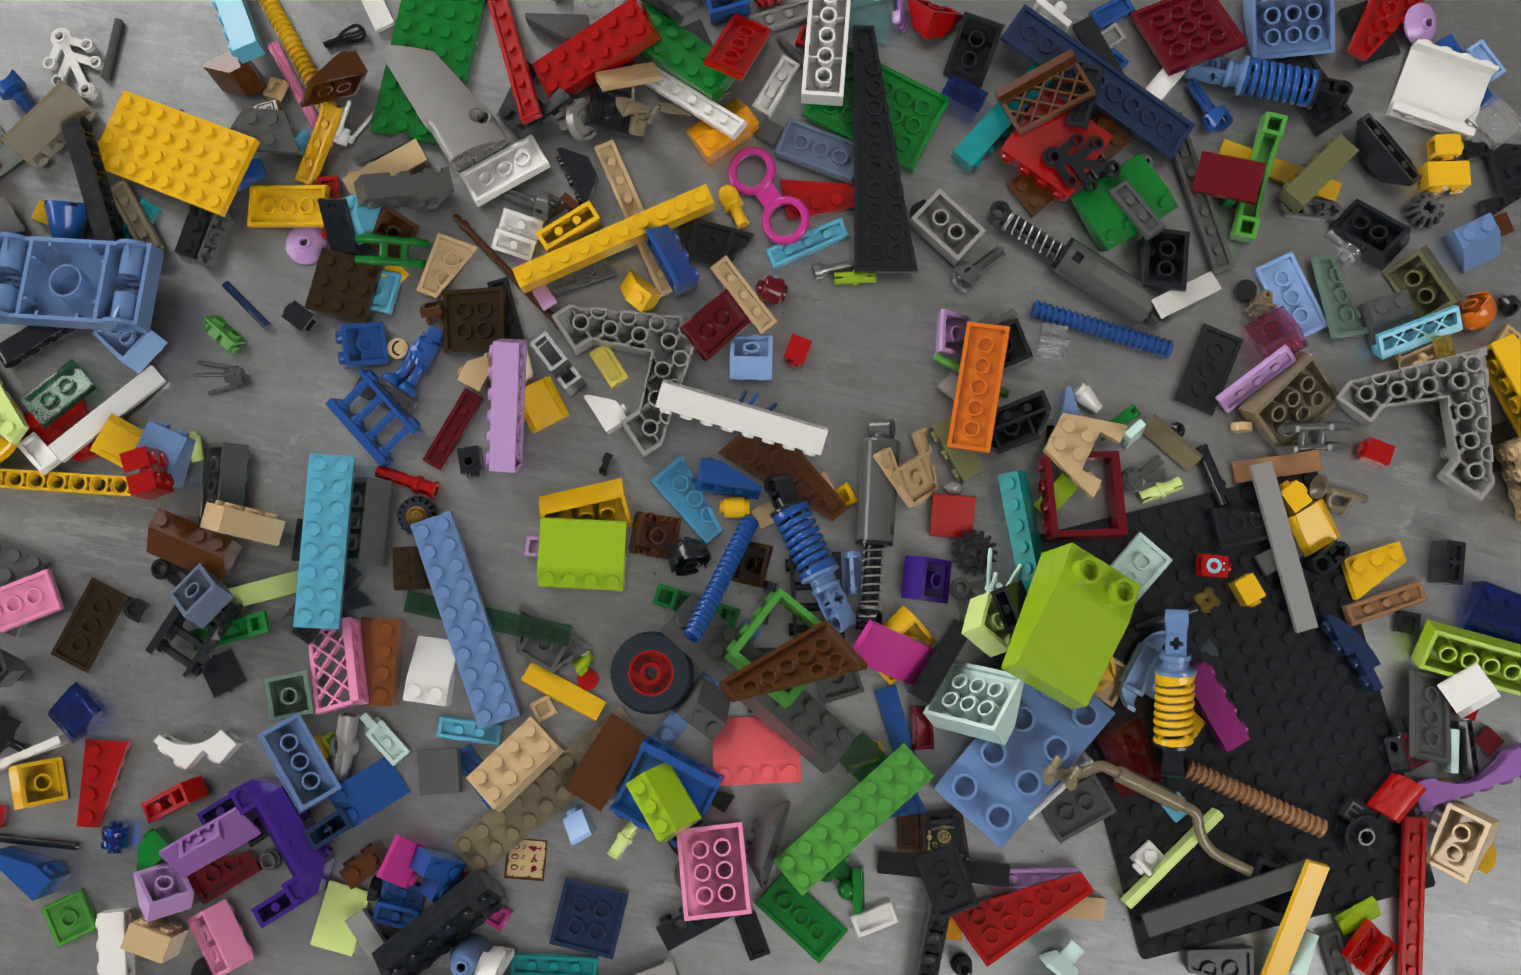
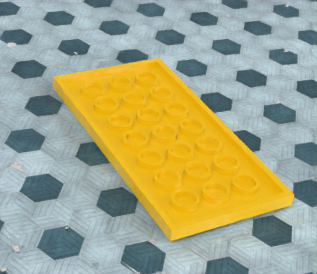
M123 90L98 142V147L106 172L225 217L260 141Z

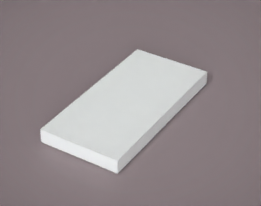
M530 134L526 138L517 141L459 174L476 205L479 207L551 166L534 136Z

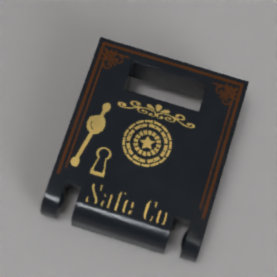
M958 810L919 813L923 852L955 841L960 854L964 855L965 863H970L962 813ZM951 819V823L931 825V820Z

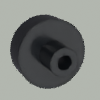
M1502 295L1498 299L1497 310L1504 317L1514 315L1521 308V301L1515 295L1507 297Z

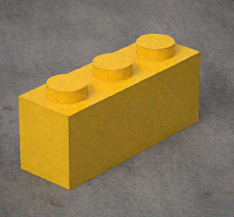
M587 201L535 234L546 252L549 253L580 239L603 224L591 202Z

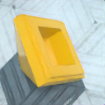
M848 482L834 490L848 507L858 501L855 491Z

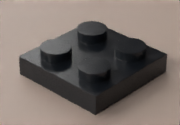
M595 83L591 90L586 126L622 137L627 136L630 115L623 117L616 106L615 100L617 97L631 98V95L617 90L602 92L599 84Z

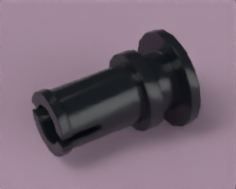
M963 952L955 954L950 962L952 970L958 975H967L968 973L971 975V958Z

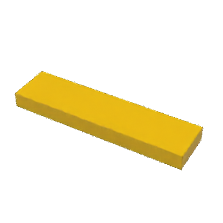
M324 101L295 180L306 185H316L317 177L320 175L344 111L343 109Z
M534 662L530 663L521 678L522 683L594 722L597 721L607 703L560 676L545 670Z

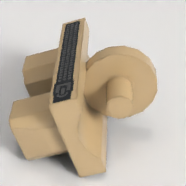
M1434 340L1396 354L1395 359L1398 361V369L1435 360L1437 342Z

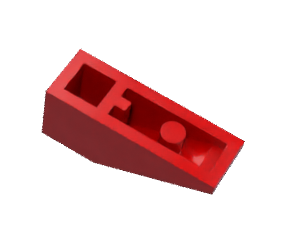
M200 775L167 789L141 803L148 823H152L208 796L209 793Z

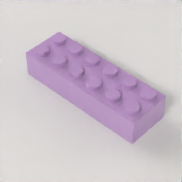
M501 338L493 341V345H490L489 356L492 358V366L489 367V379H492V388L488 390V401H491V410L489 409L487 413L490 431L487 432L486 441L487 444H490V451L486 454V465H489V471L515 473L523 466L527 340Z

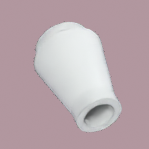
M1082 383L1073 391L1076 402L1090 410L1093 414L1102 408L1103 405L1099 402L1089 385L1086 386Z

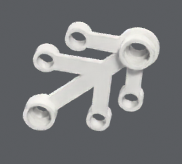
M66 28L55 29L51 34V42L54 45L50 56L44 58L43 66L49 71H55L58 68L57 61L62 50L65 56L58 74L51 78V83L56 86L57 81L61 79V81L67 84L66 79L71 68L79 83V95L87 101L95 100L98 96V89L87 81L79 63L91 66L94 70H101L104 67V62L98 56L88 57L73 52L71 46L82 48L87 53H91L95 50L94 42L88 38L81 40L72 37L71 32ZM90 43V46L85 48L86 44ZM53 61V64L48 66L49 62ZM99 61V63L96 66H94V62Z

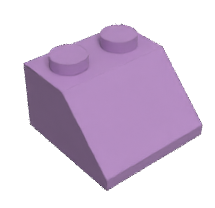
M167 862L134 872L138 903L146 922L191 909L194 890L188 878H183Z

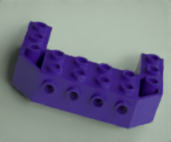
M262 776L251 779L228 792V795L196 815L202 825L207 824L235 807L240 815L255 811L293 876V878L281 884L283 890L251 909L260 927L264 928L327 889L335 858L333 856V848L329 843L314 851L304 836L303 832L316 824L311 818V810L308 809L299 814L281 781Z

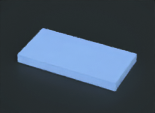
M1292 251L1253 269L1262 290L1268 289L1273 294L1272 304H1277V307L1272 311L1289 344L1328 327L1326 318Z

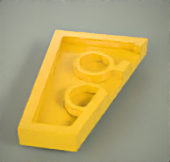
M1400 541L1349 556L1340 564L1352 600H1358L1406 563L1407 560Z

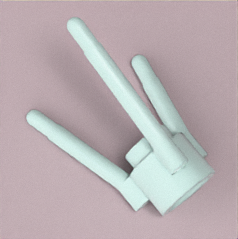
M991 547L988 549L985 593L1003 587L1001 583L997 582L998 572H994L991 582L993 551ZM1022 564L1017 566L1006 586L1014 582L1022 568Z

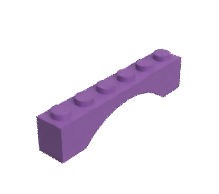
M1521 743L1500 749L1495 759L1487 768L1481 771L1479 775L1466 780L1442 782L1424 776L1412 779L1427 789L1412 808L1418 809L1421 812H1428L1433 810L1435 805H1447L1448 802H1454L1453 799L1459 797L1469 798L1474 796L1473 792L1479 790L1480 792L1494 789V785L1510 784L1514 782V778H1521Z

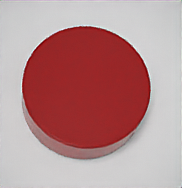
M588 669L581 677L578 675L577 683L579 687L583 690L594 689L599 683L598 673L593 669Z

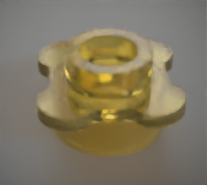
M1209 587L1194 597L1195 602H1197L1203 613H1209L1211 608L1220 605V599L1216 598L1214 590Z

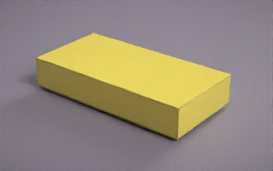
M599 346L589 353L611 389L629 378L610 348Z

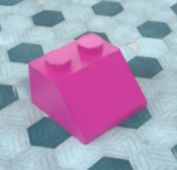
M396 834L376 877L409 890L410 886L413 887L418 878V874L410 868L411 862L418 846H424Z

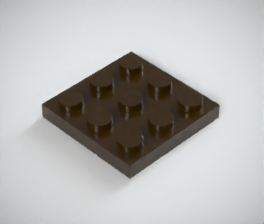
M322 248L305 308L360 323H367L384 265L355 264L354 255Z
M505 287L442 291L445 354L489 352L493 341L501 338L507 339Z

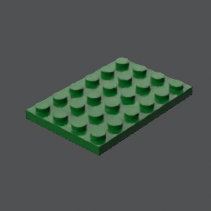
M847 46L843 105L807 104L802 117L853 141V49ZM881 64L898 163L900 167L913 172L951 98Z

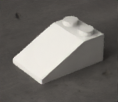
M418 635L406 677L404 701L439 706L451 705L457 663L448 639Z

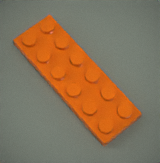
M967 321L947 448L990 454L1010 326Z

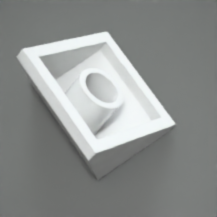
M1477 662L1437 685L1461 719L1501 697Z

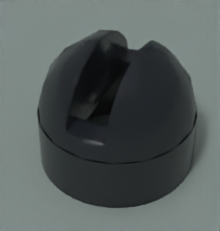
M1174 422L1169 425L1175 432L1179 426L1178 434L1181 437L1184 436L1185 427L1183 424Z

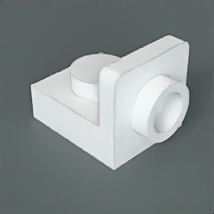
M1147 840L1129 858L1134 862L1132 867L1140 875L1144 873L1150 877L1152 875L1151 871L1165 856L1150 840Z

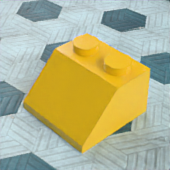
M62 756L8 767L14 810L69 799Z

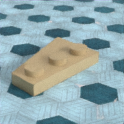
M438 232L416 291L437 299L476 253L478 247Z

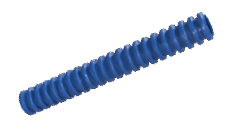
M1040 300L1034 302L1031 310V318L1044 319V322L1050 321V324L1056 323L1057 326L1061 324L1063 328L1069 327L1070 330L1074 328L1077 332L1081 330L1083 334L1085 332L1090 336L1094 334V337L1107 338V341L1113 340V343L1126 344V347L1132 346L1133 349L1137 347L1140 351L1144 349L1146 353L1149 351L1153 355L1157 353L1159 357L1163 355L1164 358H1168L1173 349L1172 340L1160 339L1159 336L1155 338L1153 334L1148 335L1146 332L1142 334L1140 330L1136 332L1135 329L1129 330L1126 326L1122 328L1120 324L1118 326L1115 323L1109 324V321L1103 322V319L1090 318V315L1084 316L1083 313L1079 315L1077 311L1073 313L1070 309L1066 311L1063 307L1059 309L1057 305L1055 307L1052 304L1046 305V302L1040 303Z
M744 515L741 518L714 574L711 576V580H709V584L706 586V590L703 592V596H701L695 612L692 614V618H690L683 632L689 641L696 643L702 641V637L705 635V631L708 629V625L714 616L713 614H715L724 596V592H726L735 574V570H737L756 532V528L759 526L758 521L752 516Z

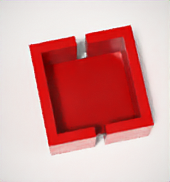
M142 446L119 454L124 473L140 470L139 473L126 477L131 496L151 500L174 492V478L170 473H167L169 461L163 451Z

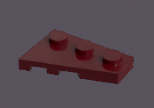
M251 850L220 857L190 874L188 878L204 905L263 870V867L260 865L254 851Z

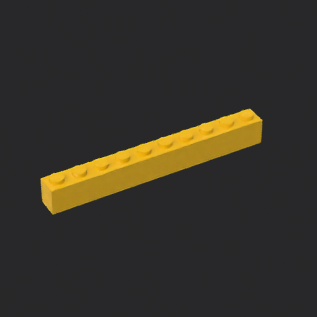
M704 184L512 268V271L520 289L525 294L646 241L645 230L648 228L668 225L670 229H673L716 210L715 202L707 184Z

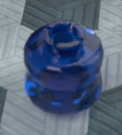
M124 821L108 822L109 825L101 829L102 839L100 847L108 850V854H112V852L113 854L122 853V849L130 845L128 837L130 827L123 825Z

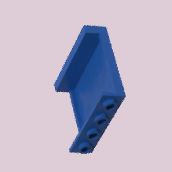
M647 736L642 741L633 765L609 810L613 811L619 818H626L632 821L636 827L640 829L645 828L652 832L628 790L626 783L649 769L667 763L673 766L702 816L701 820L689 828L700 827L725 776ZM675 836L669 842L678 849L677 836Z

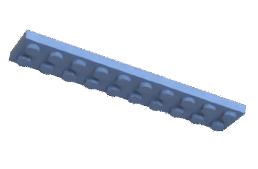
M453 511L411 524L410 526L478 729L520 716L521 712Z

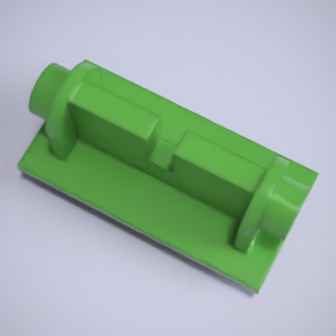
M219 315L204 317L206 320L203 324L204 331L214 340H218L222 336L219 344L229 353H237L240 349L238 345L248 342L239 331L229 326L223 317Z

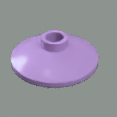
M1426 3L1414 4L1407 11L1404 20L1406 37L1412 44L1418 39L1431 41L1437 27L1435 12Z
M294 228L286 239V251L289 257L301 265L317 263L322 248L327 249L328 247L327 240L322 238L320 228ZM303 240H307V244L305 246L301 245Z

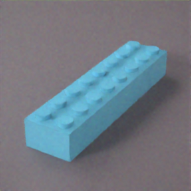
M309 453L293 627L341 630L356 459L352 456Z

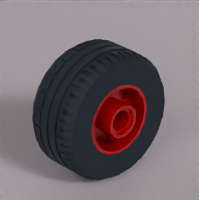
M655 631L639 633L627 639L616 651L610 671L611 684L620 701L633 711L650 715L664 713L676 707L691 688L694 676L693 661L663 633ZM650 667H654L657 670V676L654 679L648 676L647 672Z

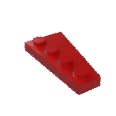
M780 179L782 195L800 199L806 205L810 217L854 210V184ZM784 205L787 221L801 219V214L795 206Z
M90 738L85 740L77 827H102L111 802L112 791L116 788L117 777L120 769L123 768L126 760L125 755L132 741Z

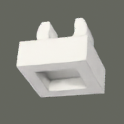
M1436 806L1428 812L1420 811L1419 815L1427 817V828L1436 833L1444 811Z

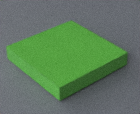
M85 888L41 908L57 948L97 930L95 926L97 917Z

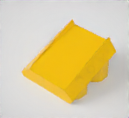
M550 376L543 377L525 386L524 419L532 434L570 416Z
M111 413L91 446L90 451L123 468L119 454L135 449L144 429L136 427L123 418Z
M1323 498L1308 504L1297 513L1288 517L1292 534L1304 557L1315 553L1341 536Z

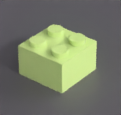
M987 592L970 599L961 634L989 657L1007 652L1014 630L1006 633L991 593Z

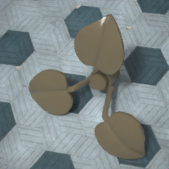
M635 86L629 87L631 89V98L617 97L615 100L616 106L623 117L631 114L628 132L635 136H644L646 124H651L652 118L659 110L669 114L688 115L693 118L691 113L671 101H658V105L655 106L647 118L646 113L650 112V107L642 102L635 101Z

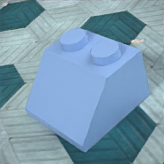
M736 335L731 339L730 379L740 381L772 380L773 335Z

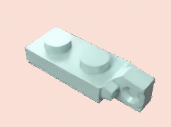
M365 712L359 717L366 725L363 730L367 738L392 766L397 765L411 752L406 744L379 716L374 718L369 712Z

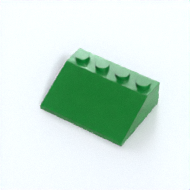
M1141 153L1120 165L1121 171L1118 176L1111 179L1103 176L1096 180L1098 187L1095 191L1087 193L1082 189L1070 197L1099 252L1110 251L1139 232L1108 195L1111 189L1123 181L1127 180L1159 219L1178 208L1169 188ZM1090 184V185H1088V187H1089L1090 189H1092V188H1093V185Z

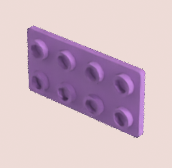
M235 807L159 850V856L185 878L259 836L261 829L246 814L240 815Z

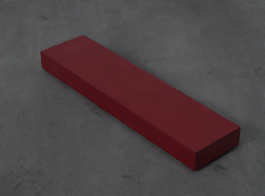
M467 388L463 390L424 456V462L440 471L444 469L483 403V397Z

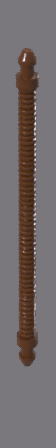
M454 214L453 220L459 224V228L469 235L481 250L520 289L512 269L470 227L466 220H463L460 215ZM532 291L525 293V295H527L530 301H532V303H534V305H536V307L541 312H543V314H545V316H547V318L554 324V327L557 330H559L553 318L551 317L555 313H553V311L550 310V308L543 311L537 299L533 295Z

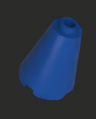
M45 200L44 205L52 237L82 239L88 219L85 204Z

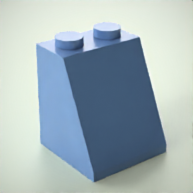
M158 420L157 423L148 421L136 448L148 446L163 451L169 461L167 473H170L174 478L175 484L173 487L182 489L196 440L189 438L190 433L181 429L173 431L169 429L171 425L161 420Z

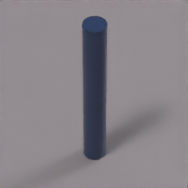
M225 281L222 284V287L265 330L271 327V323L229 281Z

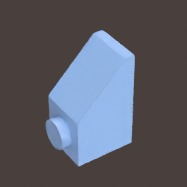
M575 806L566 812L567 817L563 819L572 846L592 835L597 829L585 806L580 809L578 806Z

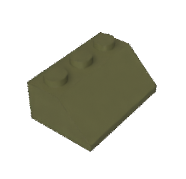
M1427 245L1383 272L1396 292L1408 290L1414 307L1415 319L1446 309L1463 297Z

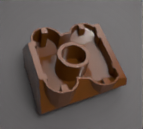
M637 511L634 515L630 545L628 546L629 553L668 559L670 549L678 541L681 518Z

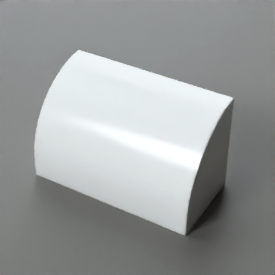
M1162 68L1145 89L1162 101L1181 79L1186 70L1168 76Z

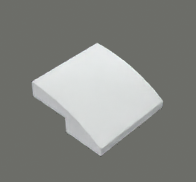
M504 208L491 248L531 261L539 243L535 233L544 227L545 221L509 208Z

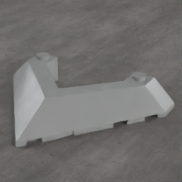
M568 305L553 314L551 317L575 356L595 345L650 357L639 409L620 422L632 443L643 457L661 447L673 412L671 414L662 413L655 405L663 379L683 384L695 348L681 331L680 327L690 318L627 310H608L607 308L578 307V305Z
M1487 347L1351 380L1346 383L1336 396V401L1346 414L1363 426L1372 424L1383 409L1439 401L1449 461L1436 478L1453 490L1478 501H1482L1495 485V475H1493L1492 462H1494L1493 445H1491L1490 434L1492 432L1490 396H1488L1489 371L1486 365Z

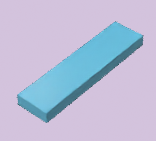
M842 217L807 231L799 241L791 245L777 244L765 249V252L774 270L849 238L850 235Z

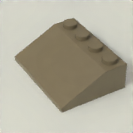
M1296 350L1293 355L1297 361L1257 390L1238 408L1245 420L1252 422L1253 429L1275 451L1277 447L1286 444H1297L1298 433L1279 434V426L1289 423L1321 422L1339 404L1335 399L1339 394L1313 354Z

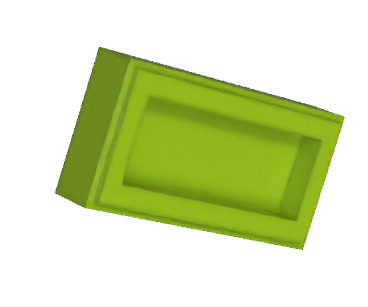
M1371 896L1336 915L1334 918L1340 933L1345 936L1359 928L1365 918L1372 921L1381 916L1377 901Z

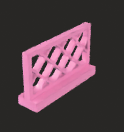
M352 617L342 618L341 628L343 635L339 641L332 637L336 630L322 629L319 634H323L326 637L320 646L315 644V639L308 645L314 708L317 715L357 704H369L361 625L359 620ZM332 640L336 645L329 654L324 651V648ZM342 647L345 650V656L340 662L334 657ZM323 653L327 656V659L320 667L317 665V659ZM333 660L339 665L331 675L326 669ZM342 668L347 670V677L343 682L337 679ZM324 673L330 678L325 686L321 687L319 679ZM334 681L341 685L335 695L328 692ZM344 689H347L350 700L342 702L339 697ZM327 694L332 699L326 707L322 708L321 700Z

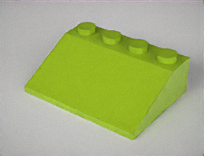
M540 518L537 563L538 586L624 591L627 567V521Z

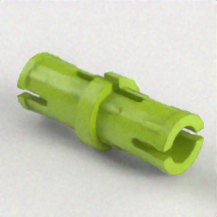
M854 269L852 272H834V285L853 284V286H858L861 283H876L877 277H875L876 273L854 274Z

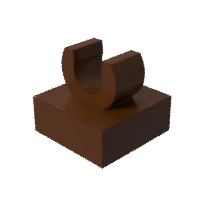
M565 192L560 197L563 203L557 207V211L561 213L564 209H568L569 213L579 207L580 204Z
M442 300L421 305L419 310L421 318L427 317L426 322L428 325L432 324V316H436L439 323H442Z

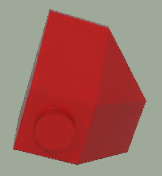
M907 0L913 29L921 33L920 36L928 40H932V37L942 38L962 20L963 14L952 8L931 4L927 0Z

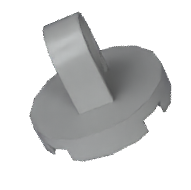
M585 98L574 99L573 103L567 106L566 116L557 119L560 131L569 130L571 135L579 141L590 140L596 135L593 127L586 126L589 103L584 101Z

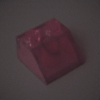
M1284 306L1244 326L1263 360L1284 344L1290 348L1293 354L1308 346L1301 327Z

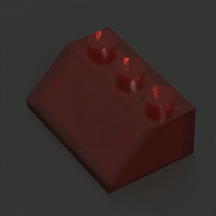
M1139 717L1107 728L1096 736L1106 762L1117 767L1123 766L1155 783L1163 779L1161 778L1160 769ZM1114 781L1115 788L1118 790L1120 797L1139 794Z

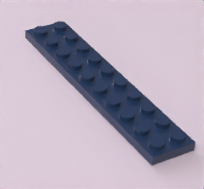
M1024 4L1000 38V41L1037 67L1069 49L1073 50L1081 68L1083 63L1104 66V73L1094 107L1168 160L1174 157L1195 127L1193 122L1026 4ZM1072 68L1066 72L1065 77L1076 79L1078 72L1075 68ZM1062 83V85L1072 91L1074 84Z

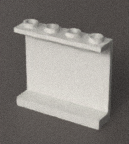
M1418 39L1409 50L1385 115L1439 134L1461 133V141H1468L1475 134L1476 128L1472 126L1490 78L1500 67L1494 65L1489 60H1479L1473 58L1471 54L1453 51L1448 46H1438L1430 40Z

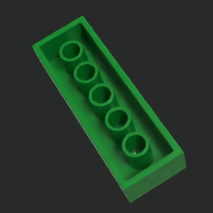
M640 0L645 5L661 40L638 55L648 62H654L658 68L718 103L736 79L703 65L712 47L643 0Z

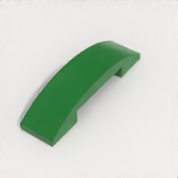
M659 583L652 604L677 611L691 593ZM719 603L716 613L735 628L740 609Z
M266 610L237 618L232 622L217 646L270 632ZM206 627L190 630V633L202 641H205L211 632ZM193 645L194 651H198L199 649Z

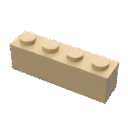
M415 138L401 145V147L385 153L383 157L367 162L365 167L349 172L347 177L342 180L350 194L354 195L356 194L354 182L360 175L390 172V175L393 176L401 171H410V174L422 172V169L430 168L432 165Z

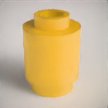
M724 497V501H720V514H724V518L749 516L750 499H744V497Z

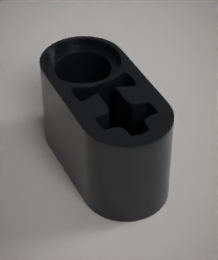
M1343 541L1331 542L1307 560V570L1314 575L1329 573L1349 557L1350 548ZM1318 559H1320L1323 563V568L1321 570H1319L1317 567Z

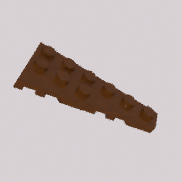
M825 619L719 681V688L733 703L865 670L868 664Z

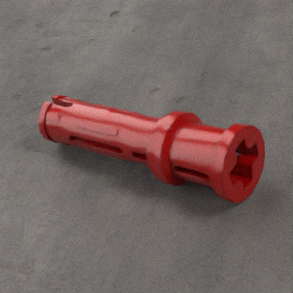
M378 465L375 470V477L391 480L392 483L411 489L415 494L421 493L434 500L439 493L440 482L426 480L421 475L411 476L386 466Z

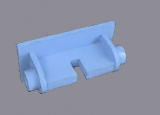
M850 551L841 553L842 585L845 595L862 593V588L860 587L863 584V580L860 578L863 576L861 552Z

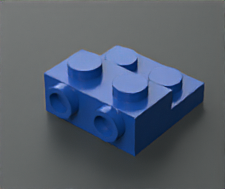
M383 322L340 324L339 331L335 332L336 343L341 344L342 352H338L339 364H344V370L389 363Z

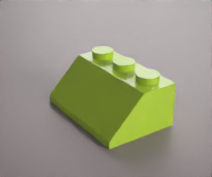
M667 763L649 769L626 783L628 790L658 842H668L702 819L673 766Z

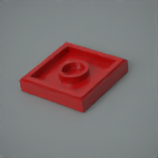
M933 493L929 536L957 538L956 536L959 535L964 537L965 530L971 534L976 497Z

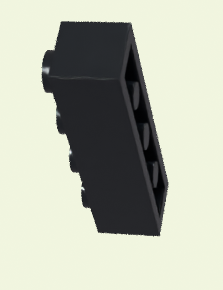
M1472 720L1453 721L1452 729H1459L1460 776L1479 775Z

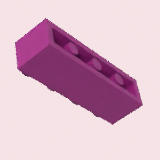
M1198 662L1192 665L1193 668L1197 669L1194 681L1195 697L1193 700L1220 750L1229 752L1250 740L1247 734L1249 733L1247 726L1244 722L1239 721L1236 715L1238 711L1234 704L1228 702L1225 696L1227 692L1223 685L1216 681L1214 677L1216 673L1213 667L1206 662Z

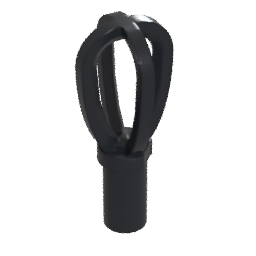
M356 23L344 28L335 36L323 39L322 42L325 48L339 43H357L366 38V31L362 25ZM360 30H361V32H360L359 34H356V35H353V36H349V37H345V36H347V35H349V34H352V33H354V32H357V31H360Z

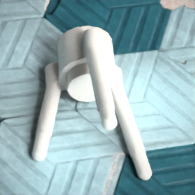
M350 100L347 101L345 108L341 107L344 111L333 142L343 147H346L348 143L353 144L355 138L372 120L374 115L373 111L352 135H349L351 131L343 126L351 105Z

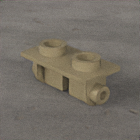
M1268 289L1261 291L1260 294L1250 299L1249 306L1242 313H1247L1253 318H1261L1277 307V304H1272V292Z

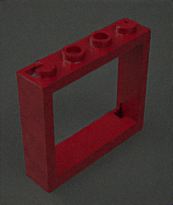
M1091 451L1086 460H1104L1112 529L1058 530L1051 463L1053 461L1045 453L1038 458V466L1036 467L1037 472H1040L1038 490L1039 493H1042L1040 510L1044 514L1042 530L1045 532L1046 541L1121 539L1128 535L1119 451Z

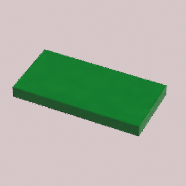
M782 872L754 902L756 906L818 963L826 957L848 932V929L811 894L807 892L802 896Z

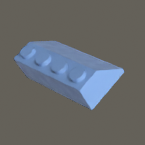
M299 712L257 734V741L299 814L342 789Z

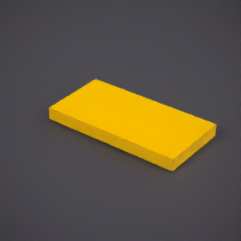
M250 185L247 226L250 228H324L317 199L330 198V186Z

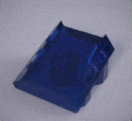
M75 682L52 706L48 716L70 741L75 743L86 736L103 717L105 707L100 700H93L85 687Z

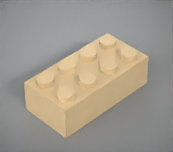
M530 716L474 769L466 779L493 810L502 812L565 750L536 719Z

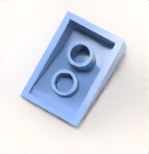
M151 327L150 333L94 330L92 332L122 363L138 374L148 366L152 359L168 343Z

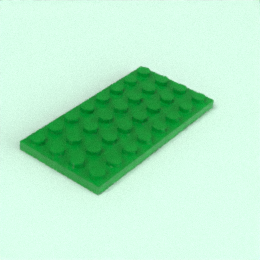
M401 0L391 45L434 51L467 87L476 49V41L479 36L487 0ZM386 63L370 131L374 134L394 137L407 131L411 140L416 138L419 143L439 146L432 133L427 130Z

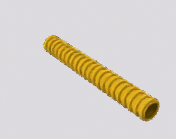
M258 0L259 5L268 17L271 26L277 33L280 42L283 44L289 58L307 87L309 80L318 70L304 48L298 34L295 32L289 18L286 16L278 0ZM335 101L328 102L334 106H337V103ZM324 103L316 104L319 111H321Z

